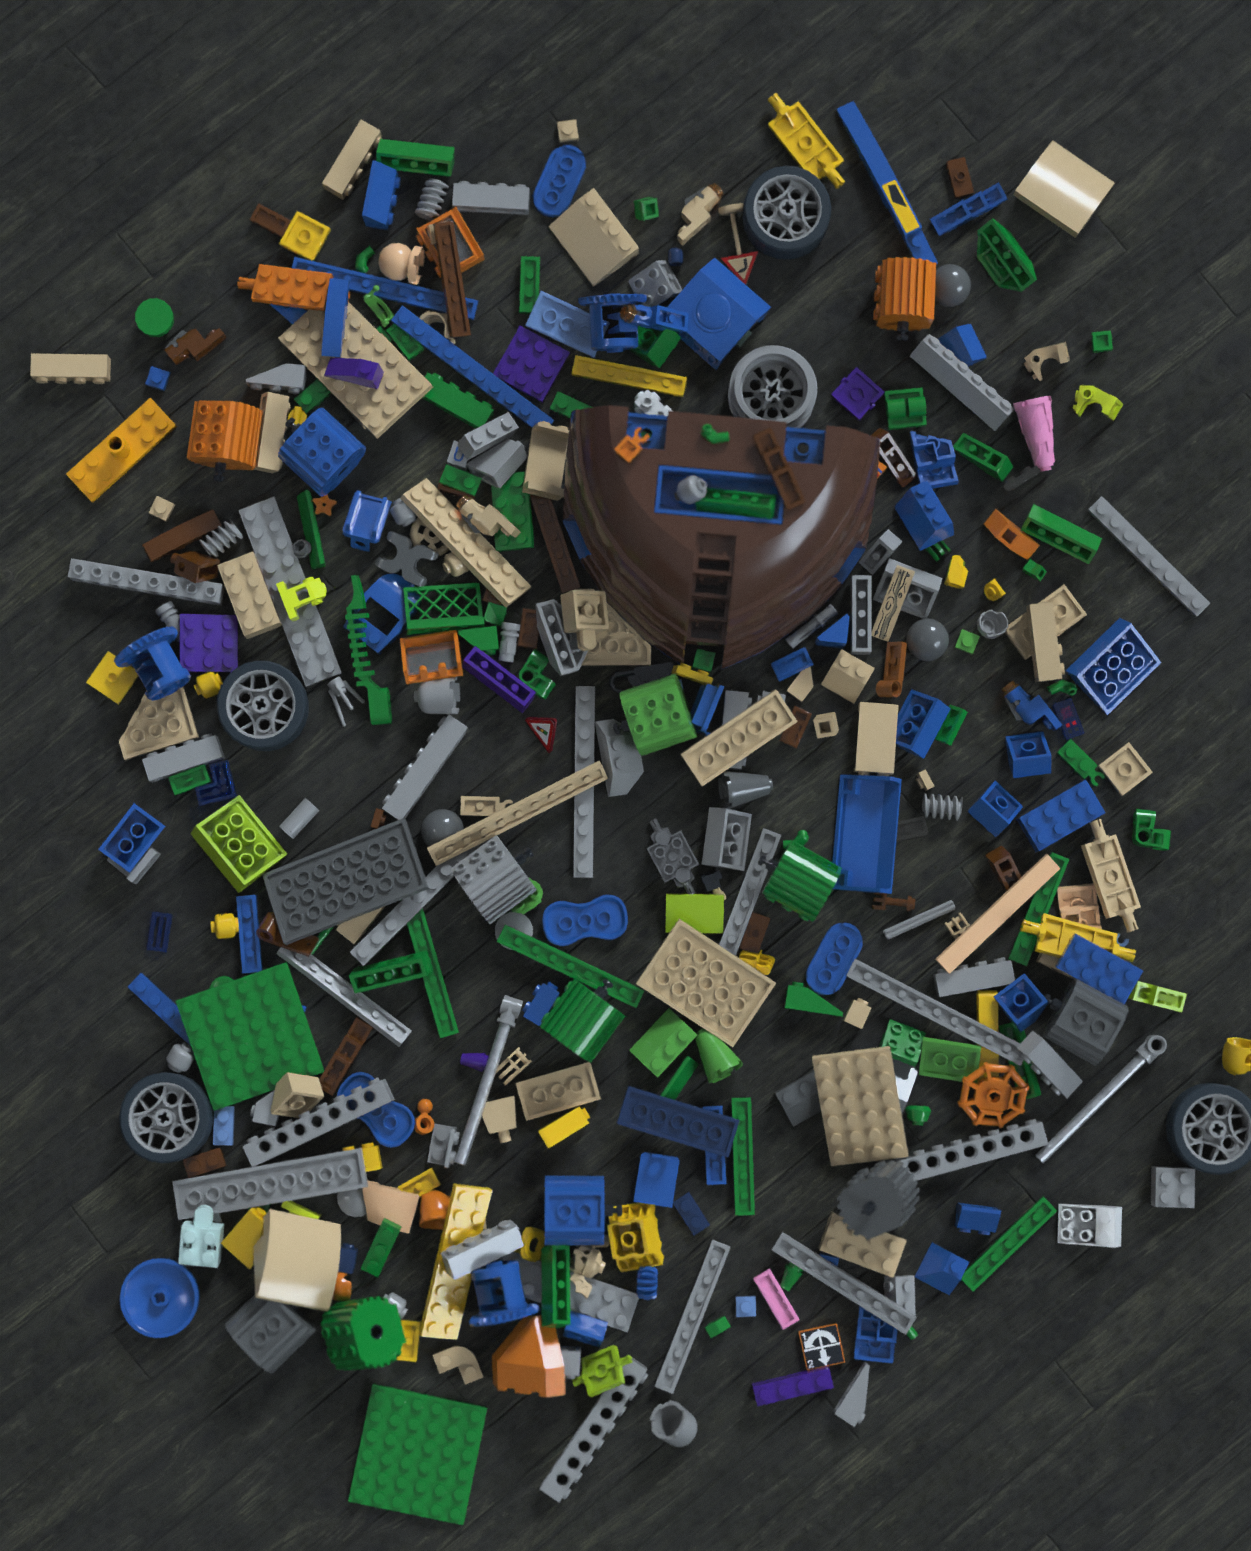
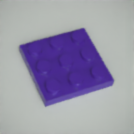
M519 326L493 374L506 384L543 403L570 352Z
M179 614V662L181 666L186 668L188 672L231 673L234 669L238 668L237 616Z

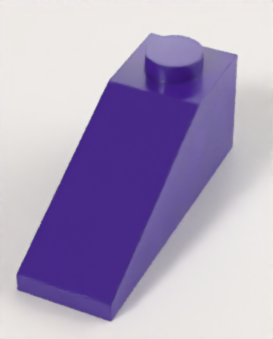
M330 358L324 376L378 390L384 372L379 363L353 358Z

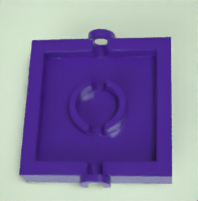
M856 367L847 378L844 377L840 381L839 387L831 394V397L854 418L860 421L869 410L871 411L875 407V403L885 392Z

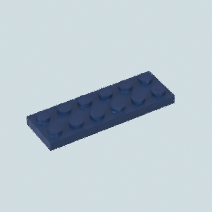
M628 1086L616 1123L729 1157L740 1120Z

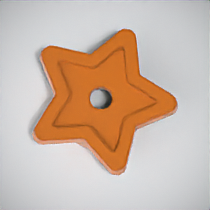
M328 494L323 497L321 496V498L312 499L316 505V515L325 513L331 516V509L337 504V501L329 499Z

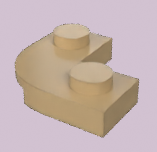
M453 1346L433 1354L440 1374L458 1367L465 1385L484 1377L475 1354L465 1347Z

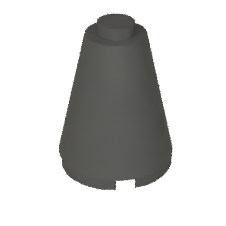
M724 771L721 773L722 778L718 779L720 799L725 800L726 804L722 805L726 809H731L769 795L770 791L773 790V781L767 775Z

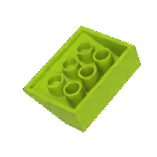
M240 795L197 824L190 833L238 893L287 856L285 850Z

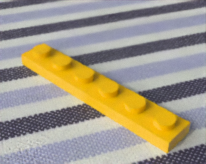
M575 355L572 370L573 376L679 397L684 396L687 377L577 355Z

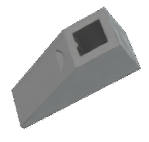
M284 364L246 379V383L253 390L269 388L272 392L288 390L289 393L299 394L305 390L307 368L305 365Z

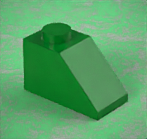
M496 626L458 630V634L473 648L476 646L488 656L495 655L496 651H499Z

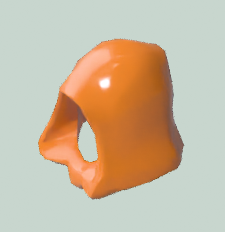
M431 1190L420 1196L419 1224L421 1228L443 1230L450 1197L439 1190Z

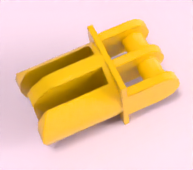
M742 950L739 955L741 960L764 975L770 974L775 963V958L762 954V950L760 953Z

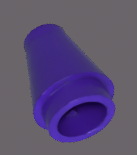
M462 1053L461 1065L483 1072L489 1055H486V1053Z

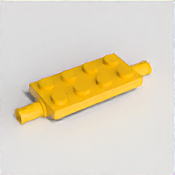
M777 93L773 94L774 97H769L767 101L775 109L777 116L768 123L769 128L800 168L809 171L819 180L827 176L835 189H838L839 185L842 186L845 183V180L836 171V167L842 164L844 159L799 101L793 106H786Z
M1045 913L1041 916L1040 924L1023 919L1021 924V932L1037 935L1036 952L1060 958L1072 936L1076 933L1124 960L1133 962L1135 959L1133 954H1136V950L1121 947L1117 943V933Z

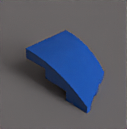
M911 431V448L919 484L927 480L932 489L957 485L958 477L954 467L956 456L951 440L938 439L931 435L926 437Z
M859 1305L854 1359L893 1363L897 1329Z

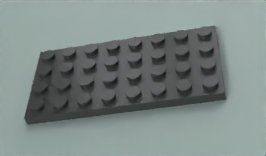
M405 818L262 874L285 945L429 889Z

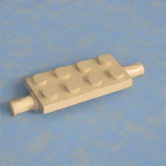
M1101 819L1090 822L1095 836L1094 842L1082 845L1081 848L1105 918L1108 919L1117 915L1122 916L1127 933L1137 930L1139 928L1137 927L1133 912L1141 906L1116 834L1112 836L1106 835Z

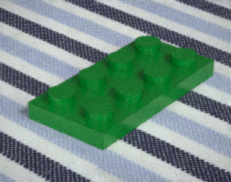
M525 472L513 473L500 489L491 485L493 507L521 532L517 537L511 534L508 537L499 529L494 534L495 550L498 552L534 548L531 494L522 492Z

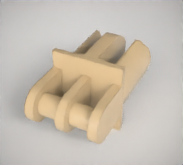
M961 913L956 918L952 917L950 922L944 923L955 940L959 937L958 935H961L970 926ZM960 921H962L965 925L962 928L958 924ZM954 925L958 929L956 932H954L951 928Z
M520 1047L497 1067L496 1073L508 1062L511 1063L498 1076L500 1079L513 1068L516 1069L503 1082L505 1086L532 1062L531 1059L528 1060L525 1057V1053L522 1054ZM514 1054L519 1058L516 1062L511 1059ZM520 1060L525 1064L521 1069L517 1065Z

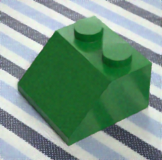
M639 326V346L636 349H629V351L648 364L660 368L681 337L673 330L659 331Z

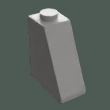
M506 439L469 461L466 465L472 475L482 478L483 482L500 489L528 456L521 442Z

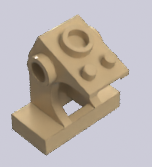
M1066 342L1035 349L1024 358L1026 360L1024 365L1028 371L1035 373L1032 376L1034 380L1037 378L1039 381L1043 380L1041 364L1044 360L1054 358L1060 364L1070 361ZM1034 356H1039L1040 361L1035 362Z

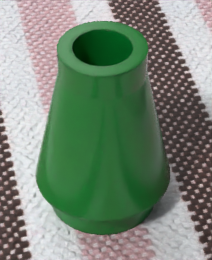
M792 1262L787 1263L780 1287L790 1291L804 1273L803 1269Z

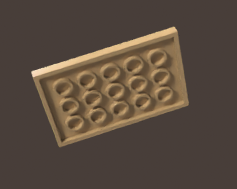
M678 919L636 984L731 1047H734L776 982L681 919Z
M890 1046L812 1056L831 1166L908 1157Z

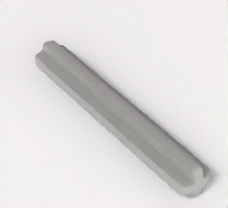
M952 900L947 901L883 931L886 939H891L955 910V905Z

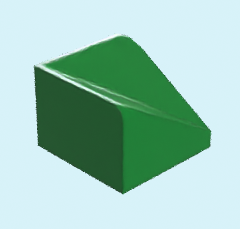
M646 197L634 200L635 217L637 220L644 221L659 217L657 198Z
M488 602L484 622L501 627L507 613V607Z

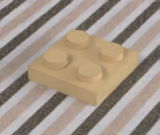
M1129 742L1098 765L1121 796L1153 773Z

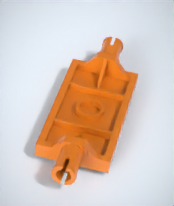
M259 264L256 278L239 277L237 286L238 289L253 290L251 296L253 302L325 311L329 280L333 278L332 273Z

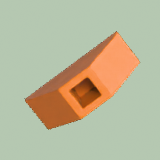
M997 509L984 523L1000 542L1026 560L1040 546Z

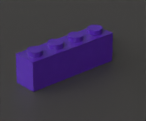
M476 646L463 660L462 668L521 713L534 700L536 692Z
M828 1366L752 1383L757 1406L834 1388Z

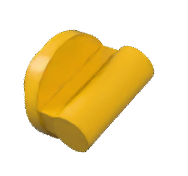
M297 406L288 415V419L291 417L295 419V424H302L307 419L306 413L301 407Z
M995 578L984 586L986 597L992 601H996L1006 594Z

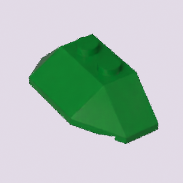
M993 218L978 230L977 258L998 287L1022 292L1037 280L1031 260L1011 232Z

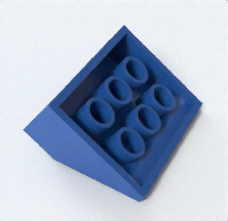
M1119 618L1066 672L1077 686L1108 715L1162 662L1132 623Z

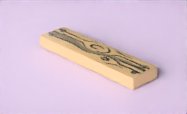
M899 565L896 566L872 629L873 637L889 641L915 571Z

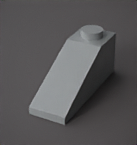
M865 1361L833 1410L835 1415L854 1427L857 1423L860 1424L865 1417L864 1411L869 1376V1364Z

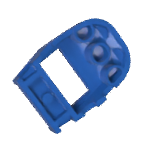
M398 574L381 576L364 593L366 602L371 597L399 619L388 636L364 618L355 619L356 624L367 623V628H357V633L366 632V637L358 639L366 642V645L379 655L382 653V649L389 643L392 644L406 630L403 588L415 586ZM415 592L408 593V599L415 604L420 596ZM415 608L410 613V620L417 613ZM354 609V614H358L360 609ZM348 620L343 626L345 629H347V624H349Z

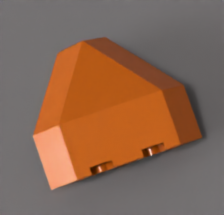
M542 1315L523 1317L492 1355L493 1385L497 1390L501 1391L513 1388L515 1393L529 1395L531 1392H539L541 1397L565 1395L564 1363L556 1328L542 1327Z

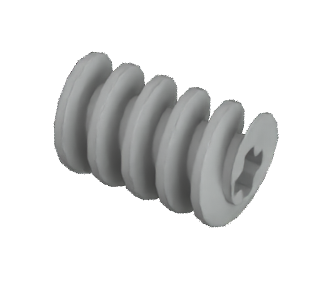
M429 178L425 182L426 187L422 190L424 194L420 196L421 201L417 204L419 208L415 210V214L420 218L432 221L434 220L433 217H439L435 210L442 209L438 205V203H444L440 196L447 195L443 189H449V186L440 180Z
M224 521L225 528L218 526L219 533L212 530V538L206 535L207 542L199 540L210 556L218 557L217 550L224 553L223 546L231 548L229 541L236 544V536L243 539L242 534L232 521L231 524Z
M924 793L922 812H924L925 818L928 817L929 813H932L933 818L939 813L940 819H943L944 815L947 814L948 820L951 819L952 815H955V819L958 821L962 813L963 797L958 802L957 796H954L951 801L949 795H946L943 800L942 795L939 794L935 800L934 794H931L928 799L926 793Z

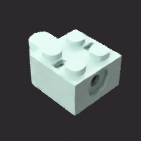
M199 1206L194 1212V1220H185L182 1224L178 1264L214 1268L219 1266L222 1258L223 1245L221 1242L223 1241L224 1223L213 1222V1209L210 1206Z

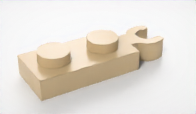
M461 796L460 815L491 816L504 809L507 804H513V801L505 800L503 803H500V797Z

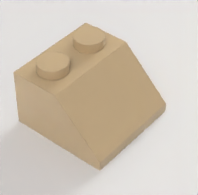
M841 649L821 685L854 704L875 668Z
M286 1073L276 1084L271 1114L299 1118L298 1115L306 1111L310 1112L324 1097L319 1078Z

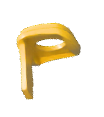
M526 1227L521 1237L524 1246L513 1252L519 1253L524 1260L536 1263L541 1258V1248L545 1244V1232L538 1228ZM536 1237L539 1241L535 1252H531L530 1242Z

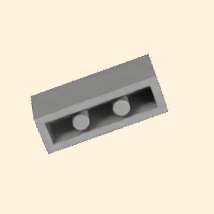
M507 412L465 434L457 445L466 459L469 460L511 438L519 427L510 413Z

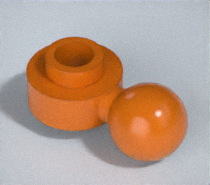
M428 1099L420 1100L417 1105L421 1115L415 1119L414 1129L421 1135L428 1134L434 1128V1120L428 1115L432 1111L433 1105ZM421 1122L424 1124V1128L420 1126Z

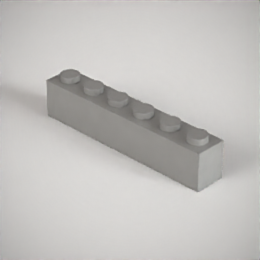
M930 334L926 336L910 355L911 358L994 431L1014 411L1009 401L998 395L994 388L989 387L979 375L973 373L964 362L957 359L953 352L940 344L936 337Z
M448 715L447 718L444 716L438 723L440 728L436 733L432 732L427 739L429 743L425 749L421 748L415 756L417 757L415 763L408 765L404 771L406 773L405 777L395 783L393 787L395 791L391 796L388 794L383 800L382 804L384 806L382 809L396 819L400 820L408 816L469 730L467 726L451 715Z

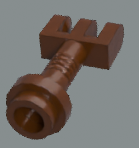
M873 893L881 895V898L873 897V901L880 902V906L872 905V909L885 910L886 905L907 907L906 911L915 909L916 899L912 898V896H908V899L887 897V894Z

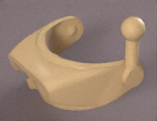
M427 311L420 316V319L428 325L433 322L445 324L444 337L448 338L453 344L456 343L455 339L450 336L447 312Z

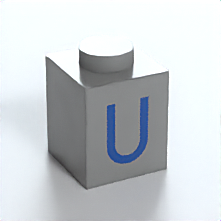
M454 441L447 464L466 471V464L470 459L467 460L457 444L459 442Z

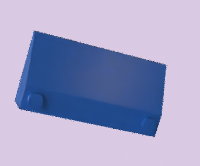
M840 775L832 863L840 866L842 869L833 889L892 894L902 779L891 776Z

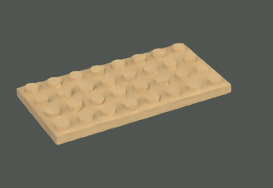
M349 302L347 319H345L342 357L321 356L325 311L309 309L278 339L378 439L433 388L432 384ZM330 358L364 359L379 363L384 374L378 390L325 377L324 374Z

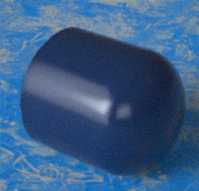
M674 247L668 251V264L670 266H680L683 264V251L680 248Z

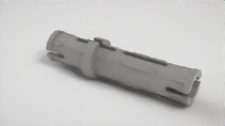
M830 604L820 613L813 615L809 622L785 640L793 649L818 628L824 627L825 623L837 615L838 612Z

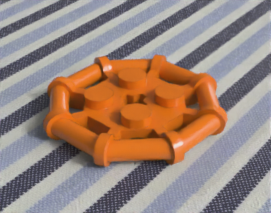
M984 1062V1065L967 1077L964 1076L962 1078L963 1084L958 1106L965 1111L975 1126L987 1125L1003 1128L1006 1123L1025 1112L1024 1106L1029 1084L1024 1082L1015 1070V1066L1011 1064L1007 1066ZM990 1072H999L1005 1074L1003 1077L991 1076ZM986 1073L987 1077L982 1078L978 1084L973 1082ZM1010 1077L1018 1085L1017 1087H1011L1008 1082ZM972 1087L975 1089L974 1096L968 1099L969 1089ZM996 1092L999 1096L991 1100L989 1095ZM1019 1093L1017 1104H1014V1095ZM970 1106H978L980 1112L976 1114ZM1010 1108L1013 1109L1006 1115L1001 1117V1114H1003L1004 1110H1009ZM985 1115H993V1116H997V1119H995V1118H986V1117H984V1116H985Z

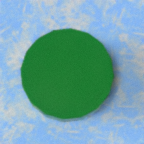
M150 298L138 306L135 313V321L138 328L145 335L161 337L171 330L174 323V314L171 307L165 301L158 298Z

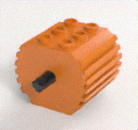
M895 257L882 260L881 265L877 267L875 272V283H878L874 292V301H877L873 312V320H877L876 326L881 329L886 328V330L892 329L900 332V335H897V340L899 341L908 340V335H905V332H908V330L918 331L930 328L934 320L936 263L912 257Z
M195 401L187 459L196 464L214 467L217 475H214L213 479L218 482L224 481L225 477L222 476V473H225L226 469H255L263 415L262 410L249 404L234 401Z

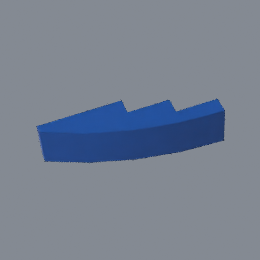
M998 182L985 191H980L965 201L958 202L930 220L940 236L1007 201L1008 198Z
M333 278L329 280L321 356L342 357L345 319H347L349 280Z

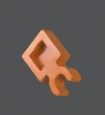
M640 427L635 430L633 438L627 435L614 449L628 464L641 452L642 447L639 444L645 443L649 439L648 434L644 438L638 436V433L641 431Z

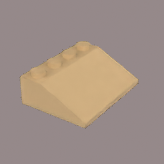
M594 188L579 198L549 226V229L593 287L639 254L637 244Z

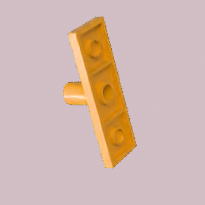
M149 398L67 472L66 475L93 503L177 426Z

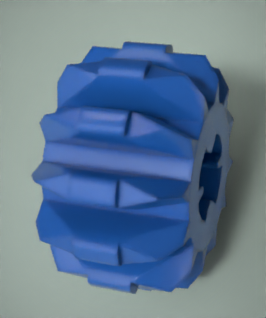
M651 1266L640 1267L637 1275V1296L644 1300L655 1299L658 1287V1270L656 1267Z

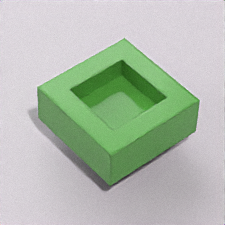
M962 629L954 648L973 654L980 636Z

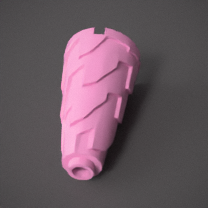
M1051 395L1013 404L1022 433L1031 452L1034 467L1040 468V472L1052 470L1051 466L1055 462Z

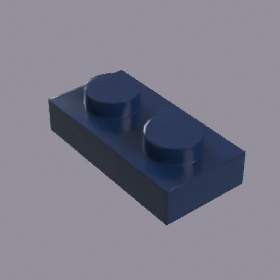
M689 1192L673 1201L674 1206L693 1235H696L710 1225Z

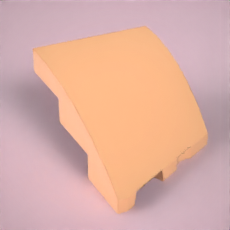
M1094 883L1058 887L1057 898L1060 918L1102 929Z
M367 1180L368 1187L362 1188L367 1220L381 1226L382 1221L386 1218L402 1226L400 1232L409 1233L419 1195Z

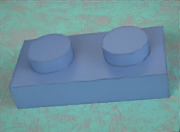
M226 1106L214 1111L213 1145H234L235 1106Z

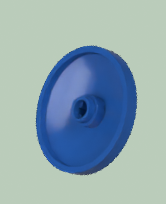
M167 1258L147 1260L136 1266L124 1280L120 1293L122 1313L129 1325L145 1336L154 1338L172 1336L183 1330L193 1320L199 1306L198 1284L193 1274L184 1265L178 1264L175 1260Z

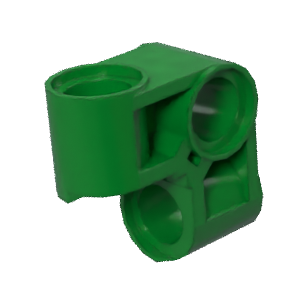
M534 649L519 673V680L536 692L535 695L546 700L556 684L548 677L541 675L549 659ZM524 673H531L533 679L531 681H524L522 676Z
M1136 808L1133 816V843L1139 847L1168 851L1171 831L1154 829L1156 811ZM1139 832L1146 835L1145 842L1139 840Z

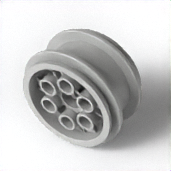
M774 345L760 347L746 354L735 366L728 389L729 407L734 417L787 422L786 427L801 428L806 423L812 413L817 397V381L810 364L794 350ZM782 367L789 370L784 378L779 376ZM757 368L760 369L763 376L761 379L754 373V370ZM768 373L775 374L776 379L772 381L768 380L766 378V375ZM790 382L793 387L786 389L783 387V383ZM757 383L760 388L752 390L750 384ZM776 387L775 393L769 398V390ZM802 391V397L792 396L791 393ZM743 392L749 393L753 397L743 398ZM757 401L761 407L753 409L750 404ZM784 401H791L793 407L786 408L783 405ZM774 410L777 413V417L770 418L767 412ZM782 410L788 417L783 418L780 411ZM761 411H765L763 418L757 416Z

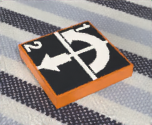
M837 1323L798 1331L807 1370L845 1362Z

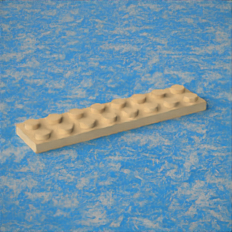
M427 478L401 496L400 499L505 607H508L532 587L480 533L476 534L461 516V513Z

